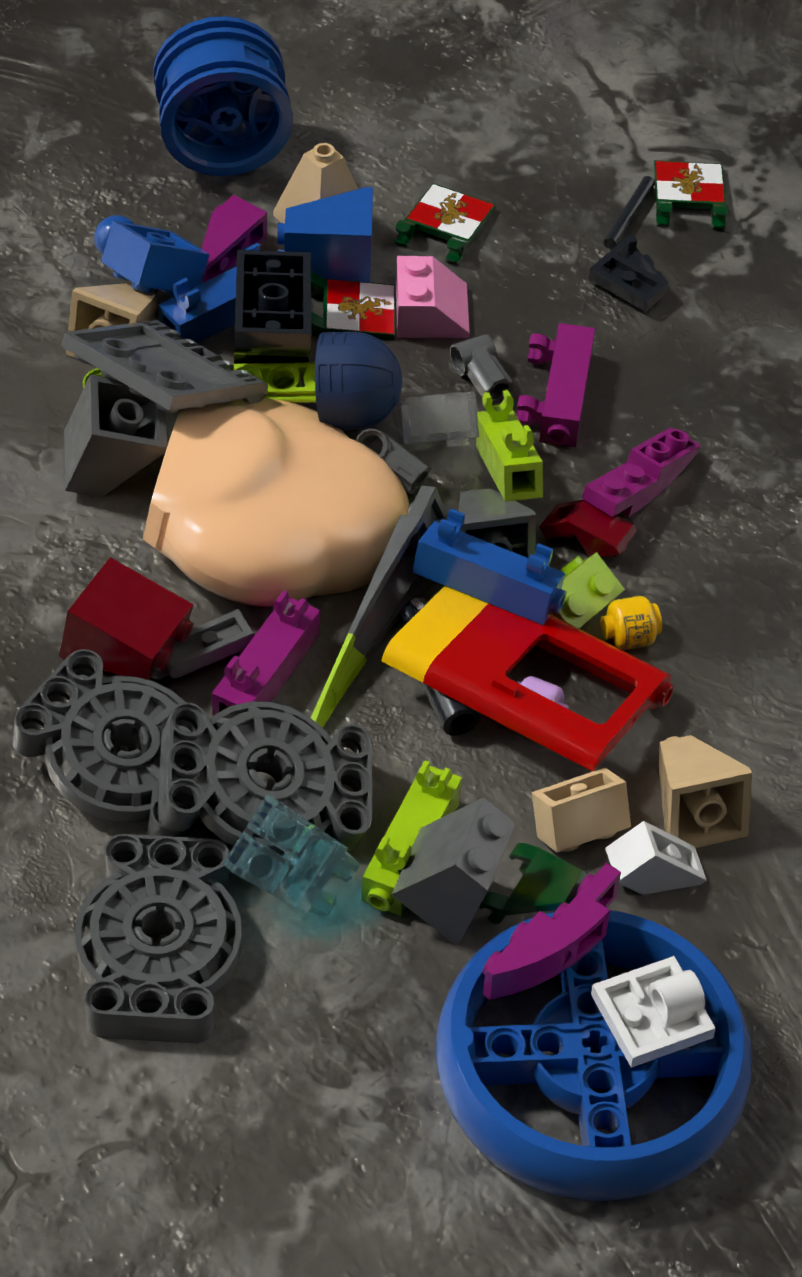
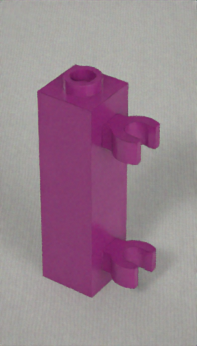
M559 323L556 341L550 340L542 334H531L528 362L542 364L546 361H551L552 364L545 402H539L536 398L528 395L519 396L517 418L522 426H530L535 423L541 424L539 442L576 447L595 328Z
M283 590L274 602V611L239 657L234 656L225 667V676L212 692V717L233 705L246 702H272L319 638L320 610L308 604L306 599L302 598L298 601L288 597V592Z

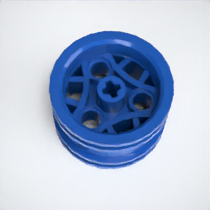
M228 16L208 17L183 26L165 40L157 52L153 65L155 93L159 102L161 136L166 149L176 161L188 169L202 174L229 176L253 171L268 163L281 152L288 142L293 128V112L285 85L283 58L278 44L268 32L257 24L241 18Z

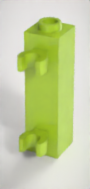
M508 390L503 391L504 399L499 405H492L491 395L489 392H485L482 397V403L486 411L475 412L476 448L505 502L542 498L543 462L533 446V432L528 425L522 427L513 411L514 401Z
M425 760L422 763L414 782L362 877L361 901L368 903L376 910L402 915L406 906L391 895L402 869L412 854V846L420 828L456 811L460 803L462 777L452 774L451 770L446 767L444 770L430 766L429 761Z

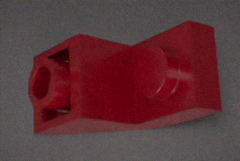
M584 499L557 504L539 526L546 539L561 536L563 538H570L576 535L588 557L596 552L600 557L607 556L608 558L622 554L627 549V543L637 531L632 523L617 515L612 517Z

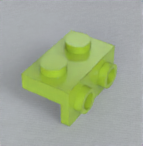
M597 552L585 560L578 555L561 568V571L565 573L562 590L567 591L559 613L552 612L551 615L580 628L625 589Z

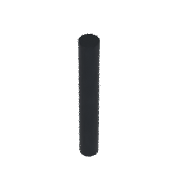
M643 177L604 240V245L608 249H613L619 244L653 189L655 180L652 177Z

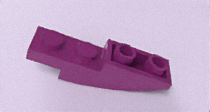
M670 427L631 449L626 463L585 485L581 498L612 517L620 512L630 517L650 503L676 479L699 452L701 445L690 439L687 433Z
M606 863L596 875L590 873L584 878L577 890V896L569 904L563 902L557 908L552 918L539 911L529 923H520L510 938V944L502 953L499 951L494 952L485 963L482 971L485 975L483 995L491 1000L534 987L561 973L591 951L606 936L610 914L608 906L617 898L621 871Z

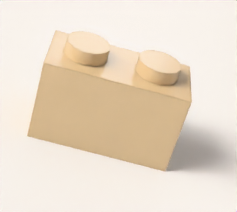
M606 767L531 792L537 837L557 853L573 851L579 845L595 839L611 838L616 832L631 827L626 781Z

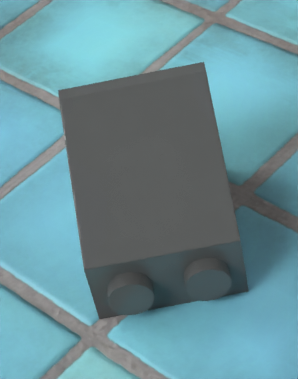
M90 374L64 430L65 491L103 497L163 455L167 449L166 412L158 409L156 403L149 398L130 392L128 390L129 386L122 382Z
M483 797L420 828L412 846V854L402 869L391 895L454 945L460 943L490 887L515 822Z

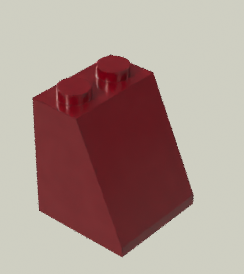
M110 557L67 611L59 657L65 660L74 651L81 649L91 650L101 657L104 671L148 680L156 669L163 671L172 657V647L175 643L179 642L182 644L189 636L194 625L190 621L194 604Z

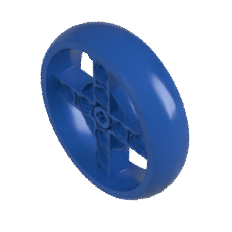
M610 910L606 936L591 951L560 973L562 994L552 999L543 1007L532 1025L472 1027L481 1008L489 1000L483 995L485 975L482 971L484 965L494 952L499 951L502 953L510 944V938L520 923L492 938L468 961L454 980L443 1004L436 1034V1062L445 1100L464 1134L482 1155L512 1178L548 1194L583 1201H618L649 1195L668 1188L703 1166L721 1148L739 1120L748 1098L752 1074V1050L746 1018L734 991L720 970L702 951L685 938L656 922L636 915ZM555 912L547 913L546 915L552 918ZM533 918L524 920L522 922L529 923ZM674 956L683 971H693L702 986L705 998L704 1009L716 1028L714 1038L690 1046L688 1050L681 1049L630 1067L591 995L592 985L608 979L606 965L632 971ZM579 973L587 974L589 976H581L579 975ZM582 1011H591L595 1014H586ZM549 1051L556 1055H545L542 1052ZM504 1053L510 1055L511 1057L505 1058L500 1057L496 1054ZM717 1075L710 1098L700 1112L690 1121L665 1136L631 1146L626 1110L634 1106L645 1096L656 1078ZM536 1083L540 1091L554 1104L569 1112L578 1114L582 1146L554 1139L528 1127L507 1112L492 1097L485 1086ZM591 1089H602L607 1093H597ZM600 1128L608 1129V1130H610L612 1133H611V1134H603V1133L597 1131L596 1129H600Z

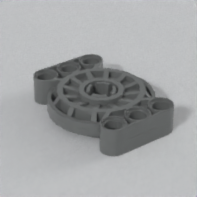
M85 649L74 651L15 713L12 736L14 749L25 757H36L45 754V763L51 780L59 792L82 811L94 817L113 822H140L148 820L147 835L187 837L201 821L200 817L190 829L183 832H175L163 826L158 816L161 736L171 711L175 706L186 702L172 690L153 681L129 676L102 678L103 661L97 653ZM55 701H56V702H61V703H63V704H61V705H60V704H54V703H52V702H55ZM178 726V728L182 731L191 733V731L184 726ZM25 729H36L38 731L30 732ZM119 745L129 746L134 749V751L130 752L120 750L117 756L112 754L113 748ZM175 763L180 769L190 771L186 765ZM173 801L179 808L189 809L184 803Z
M246 702L233 705L217 713L210 720L198 705L181 703L171 711L161 736L158 797L159 820L167 829L183 832L190 829L200 817L205 826L221 840L234 847H241L246 849L247 852L260 855H284L300 851L318 841L322 836H324L329 846L340 852H350L360 844L372 822L371 736L361 726L346 725L331 739L325 729L309 716L292 707L273 702ZM178 726H184L191 731V733L182 731L178 728ZM343 747L349 748L354 754L348 753ZM175 763L186 765L190 771L180 769ZM256 772H264L274 778L276 783L271 791L266 790L267 782L259 778ZM342 784L350 786L355 792L348 791ZM173 801L182 802L189 809L179 808ZM270 802L276 805L277 807L274 810L269 809V807L264 805L263 803ZM258 812L269 814V819L265 821ZM253 820L262 825L261 831L255 828ZM342 822L349 823L355 830L347 829ZM250 838L254 840V842L252 843V845H250L242 841L241 839Z
M137 834L116 835L106 843L104 848L107 878L91 891L80 908L75 924L76 956L82 974L90 983L84 994L87 1028L92 1034L102 1038L180 1043L203 1042L213 1034L215 1029L213 995L229 981L238 966L242 950L241 916L235 900L226 890L230 882L229 849L224 843L215 839ZM87 926L90 929V932L84 936V932ZM158 934L167 935V937L161 939L160 946L155 947L152 945L151 936ZM235 935L233 947H231L227 941ZM103 1007L112 1008V1009L105 1010V1011L98 1010V1009L103 1008ZM146 1010L156 1011L154 1013H144ZM194 1012L201 1013V1014L198 1015V1016L188 1015V1014L194 1013Z

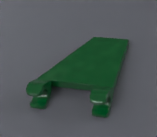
M518 843L512 850L509 858L511 860L519 859L523 861L519 867V871L523 874L509 897L495 892H487L479 908L481 910L486 908L492 911L488 920L493 924L501 923L507 915L557 910L563 902L569 904L577 896V890L587 875L583 870L539 847Z

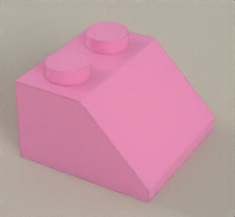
M397 256L395 282L397 338H469L467 283L433 256Z

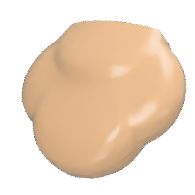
M264 398L259 403L249 404L239 399L230 401L228 404L215 403L205 405L203 408L191 407L180 409L153 492L143 540L174 562L188 578L207 591L223 599L240 604L274 607V602L283 590L288 592V597L300 601L302 598L308 599L312 596L348 592L369 584L400 515H408L410 504L401 480L384 459L380 458L379 454L364 444L350 439L343 430L331 424L320 422L316 410L299 403Z

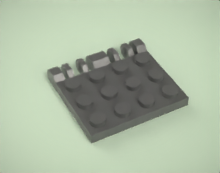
M157 320L64 332L61 347L75 354L76 360L92 364L102 370L101 374L103 376L118 380L129 386L128 390L130 392L149 398L156 403L158 409L165 412L176 413L179 409L203 408L205 405L215 403L228 404L230 401L239 399L249 404L259 403L264 399L268 391V385L264 381L250 375L245 370L234 371V365L231 362L223 360L222 357L201 345L197 346L196 342L191 339H181V334L171 330L168 326Z

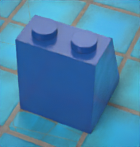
M364 187L286 208L285 223H278L277 245H284V250L278 251L311 253V271L323 278L370 283L373 187Z

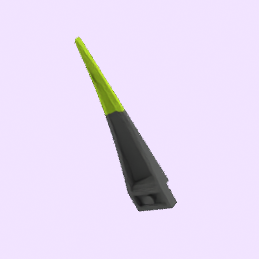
M421 486L415 501L409 506L408 515H400L311 716V719L322 728L365 663L401 619L400 610L408 606L412 599L419 598L433 582V580L415 574L412 571L418 541L434 521L440 523L442 519L447 520L448 517L436 487Z

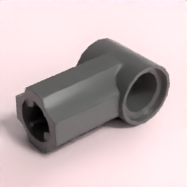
M484 334L451 345L450 356L454 369L460 376L467 375L482 397L485 392H489L492 397V404L503 401L504 390H508L509 393L512 392L513 381L499 363L496 347L489 335Z
M377 429L362 431L357 436L356 441L368 448L376 439L380 438L382 440L383 449L379 456L384 459L387 465L399 477L405 491L413 495L416 490L421 488L428 478L431 467L397 443L392 436Z

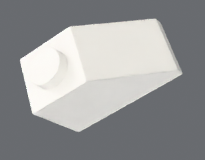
M645 821L605 848L611 866L621 871L619 885L632 889L642 895L697 886L707 881L695 846Z

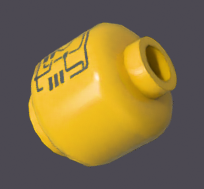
M644 596L617 599L610 602L606 616H601L600 620L604 639H611L613 645L623 651L648 647L655 642L656 636L662 632L660 610L657 604H651Z

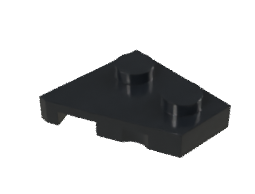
M629 234L589 270V280L645 312L667 293V280L660 271L654 268V262L649 255L641 254L637 248V239L632 234Z

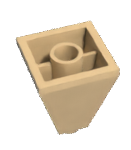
M326 142L319 143L312 150L304 153L273 210V216L281 223H285L286 208L357 190L358 187L345 158L331 144Z
M132 283L75 288L72 290L68 331L154 321L158 292L153 290L152 293H146L131 287ZM66 350V355H69L71 357L75 356V354Z
M691 735L684 737L673 736L665 741H661L659 747V775L665 832L695 846V848L748 837L752 787L751 769Z

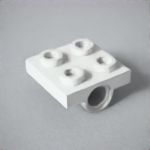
M674 956L592 985L591 995L630 1067L714 1038L716 1028L704 1009L705 998L702 986L695 973L691 970L683 971Z

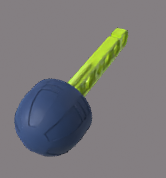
M360 332L321 333L317 342L315 362L233 364L234 371L245 370L250 375L267 383L268 391L264 398L291 403L316 402L319 421L331 424L343 431L367 429L383 421L395 408L402 389V373L394 353L378 338ZM96 368L88 372L83 379V388L90 374L105 377L101 374L102 370ZM282 377L294 379V383L286 389H279L274 386L275 382ZM301 378H304L305 387H302Z

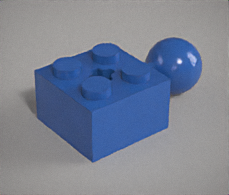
M113 215L103 219L98 224L94 234L95 246L102 255L101 262L113 269L114 276L132 281L131 287L136 290L152 293L153 288L161 289V292L175 297L173 293L174 283L187 278L189 280V289L202 282L210 254L172 231L135 225L127 217Z

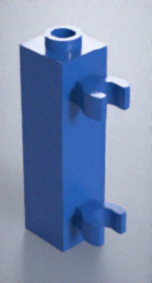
M256 243L245 250L260 251V244ZM237 266L189 289V280L187 278L174 283L173 293L175 297L159 304V322L181 334V339H191L196 344L235 325Z
M451 508L448 512L447 520L442 519L440 523L434 521L418 541L412 571L415 574L541 625H544L552 612L559 613L567 594V591L562 590L565 573L549 567L553 555L552 548L538 543L535 555L530 554L529 558H526L461 532L465 521V514Z

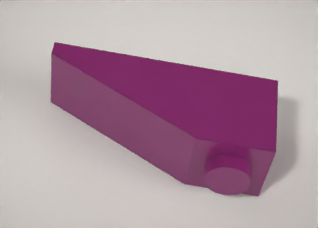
M235 195L215 208L202 245V250L210 255L201 284L236 267L237 250H245L256 243L261 245L267 239L266 211Z

